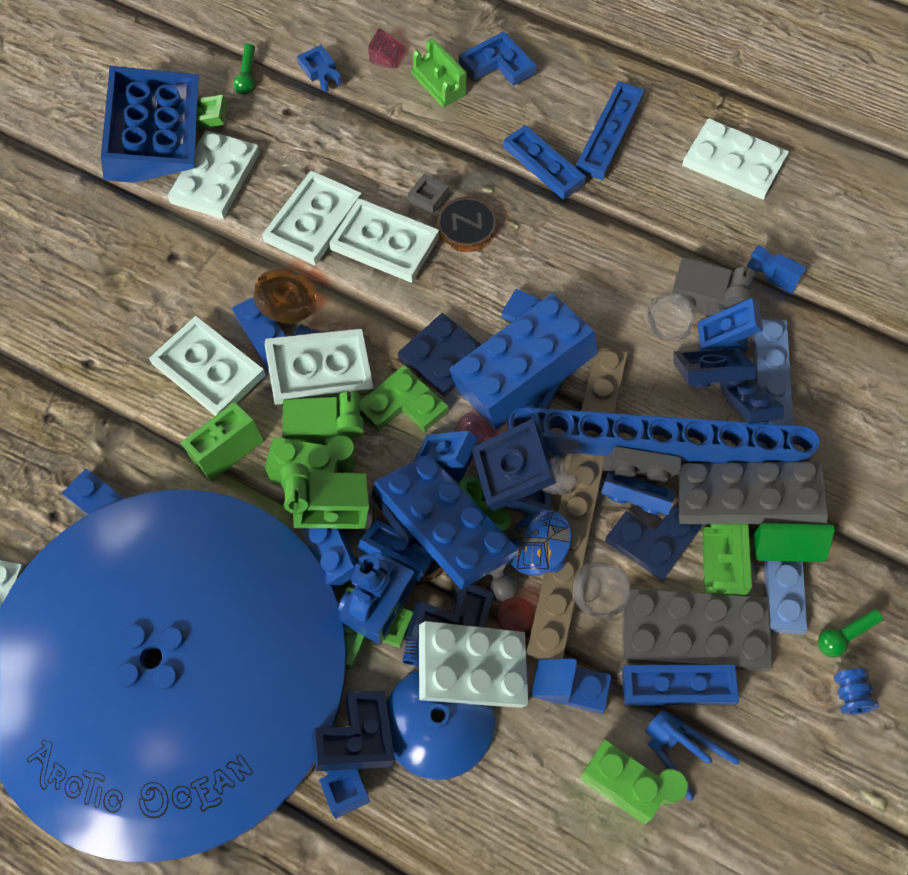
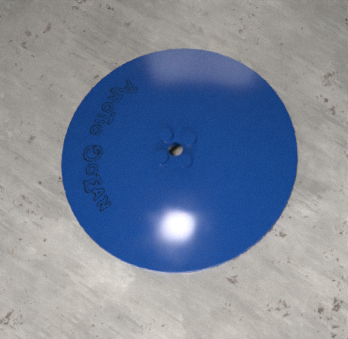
M198 490L150 492L117 501L83 517L47 544L18 577L0 607V780L18 807L38 827L57 840L82 852L106 859L126 862H161L201 854L233 841L273 814L296 791L315 765L313 731L315 728L334 727L342 702L346 679V639L344 625L339 617V604L332 586H326L325 572L306 544L286 525L262 509L234 497ZM160 649L162 652L161 663L156 668L147 669L144 663L146 655L151 650Z

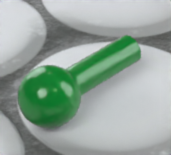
M248 43L244 45L241 71L233 80V87L239 94H249L256 87V82L251 76L255 46Z
M874 608L840 630L829 628L822 631L818 636V647L828 657H839L847 650L849 641L884 621L879 611Z

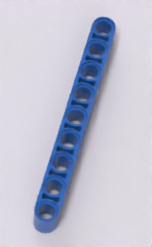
M526 407L514 410L508 422V430L534 419L539 424L547 452L606 456L616 446L681 457V461L809 462L820 444L819 436L814 430L809 427L795 425L749 424L748 422ZM553 428H559L563 430L565 433L554 434L550 430ZM585 431H595L599 436H589ZM628 433L633 438L625 439L621 437L619 434ZM654 435H661L665 437L667 441H659L654 437ZM689 437L697 438L701 444L693 443ZM724 440H730L736 446H730L726 444ZM758 442L766 443L770 449L762 447ZM793 444L801 446L805 451L797 449Z

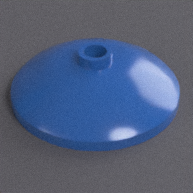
M419 670L402 679L393 689L386 702L395 759L402 767L416 776L430 780L456 778L474 768L482 760L490 747L495 726L493 707L490 705L419 700ZM438 710L446 715L445 719L440 723H436L431 719L432 713Z

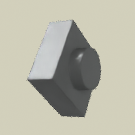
M423 174L409 191L408 201L434 214L448 196L449 186Z

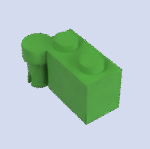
M351 391L350 402L347 392L341 393L339 400L337 397L283 400V438L327 446L333 437L346 436L353 442V438H357L364 433V419L360 416L361 395Z
M346 436L333 437L327 446L273 437L265 469L271 484L281 485V469L290 463L303 464L309 469V472L341 473V469H343V473H351L355 467V448L352 440Z
M290 463L281 469V486L285 490L284 508L293 513L294 528L365 529L369 510L366 473L309 472V469L300 463Z
M605 739L579 778L644 825L652 820L661 804L668 805L679 802L684 798L688 790V783L681 772L667 769L656 775Z

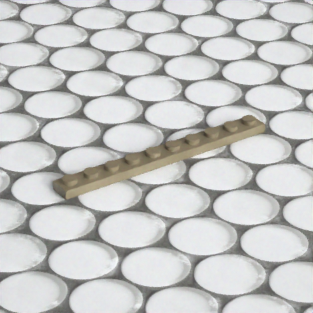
M597 346L598 354L592 360L581 411L615 413L627 352ZM585 431L589 436H599L595 431ZM571 453L558 513L572 527V542L569 552L565 557L564 567L556 573L547 572L544 574L526 652L527 658L535 660L563 659L605 457L603 455Z

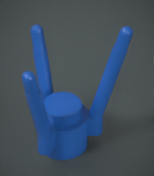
M665 709L654 718L645 730L652 738L647 745L657 753L667 769L677 770L663 747L666 746L669 750H672L678 742L705 763L710 764L712 762V758L685 734L731 763L739 764L740 760L738 757L686 725L675 714L672 716ZM688 787L685 797L692 801L694 795Z

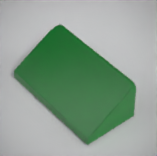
M762 523L753 535L754 557L758 561L825 562L829 555L835 531L834 525Z

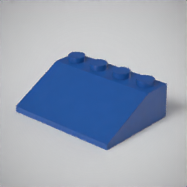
M118 66L109 67L101 149L103 179L105 181L135 183L194 169L199 74Z

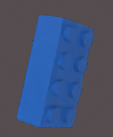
M552 293L450 367L449 370L457 391L496 431L509 421V417L514 410L528 407L596 356L598 349L595 332Z

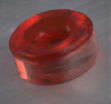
M512 597L501 604L498 612V622L503 630L526 633L532 627L534 610L527 600Z

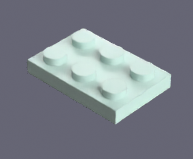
M708 118L684 157L682 166L764 200L789 151Z
M205 130L195 148L194 169L180 173L167 195L170 203L224 219L260 154L259 146Z
M310 171L263 232V240L316 266L329 248V242L357 199H362V193L314 171Z
M358 198L329 244L332 251L412 283L439 239V230Z
M197 316L191 319L149 357L153 366L215 416L233 402L238 403L266 376L263 368Z
M362 329L265 339V350L275 405L283 404V400L339 397L343 392H347L348 396H351V391L359 394H368L374 389Z
M424 621L419 625V700L516 708L527 706L528 687L525 632Z

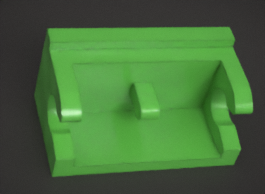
M434 38L427 41V51L423 57H421V53L417 49L414 51L411 74L443 108L466 96V72Z
M233 402L180 443L195 465H199L205 476L212 482L264 440L253 419Z
M711 524V527H704L702 530L704 593L746 596L752 589L748 524Z

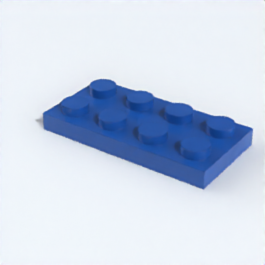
M430 454L375 480L373 491L461 590L516 557L519 549Z

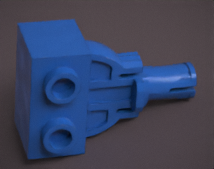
M376 552L374 556L367 554L358 559L359 564L356 563L355 571L351 578L355 588L352 592L347 591L340 601L338 610L340 611L339 617L344 626L381 645L413 590L416 578L415 571Z

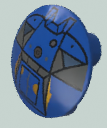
M550 510L525 516L517 523L509 536V540L519 549L516 557L511 560V564L519 572L526 575H541L547 572L556 573L560 571L565 565V557L569 552L572 542V527L561 514Z

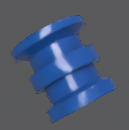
M867 669L844 670L834 676L835 683L840 685V689L837 691L839 699L844 700L845 704L840 708L842 714H863L879 708V702L871 699L874 691L872 685L866 681L869 677Z

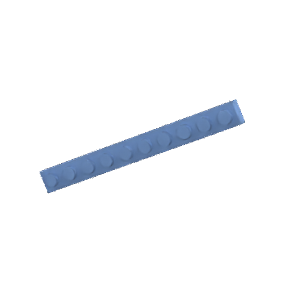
M762 319L763 331L752 335L753 360L756 366V379L754 380L755 383L759 384L784 406V418L758 423L794 425L787 320ZM758 442L762 447L770 449L766 443ZM763 561L765 597H768L770 632L804 634L807 631L803 562Z

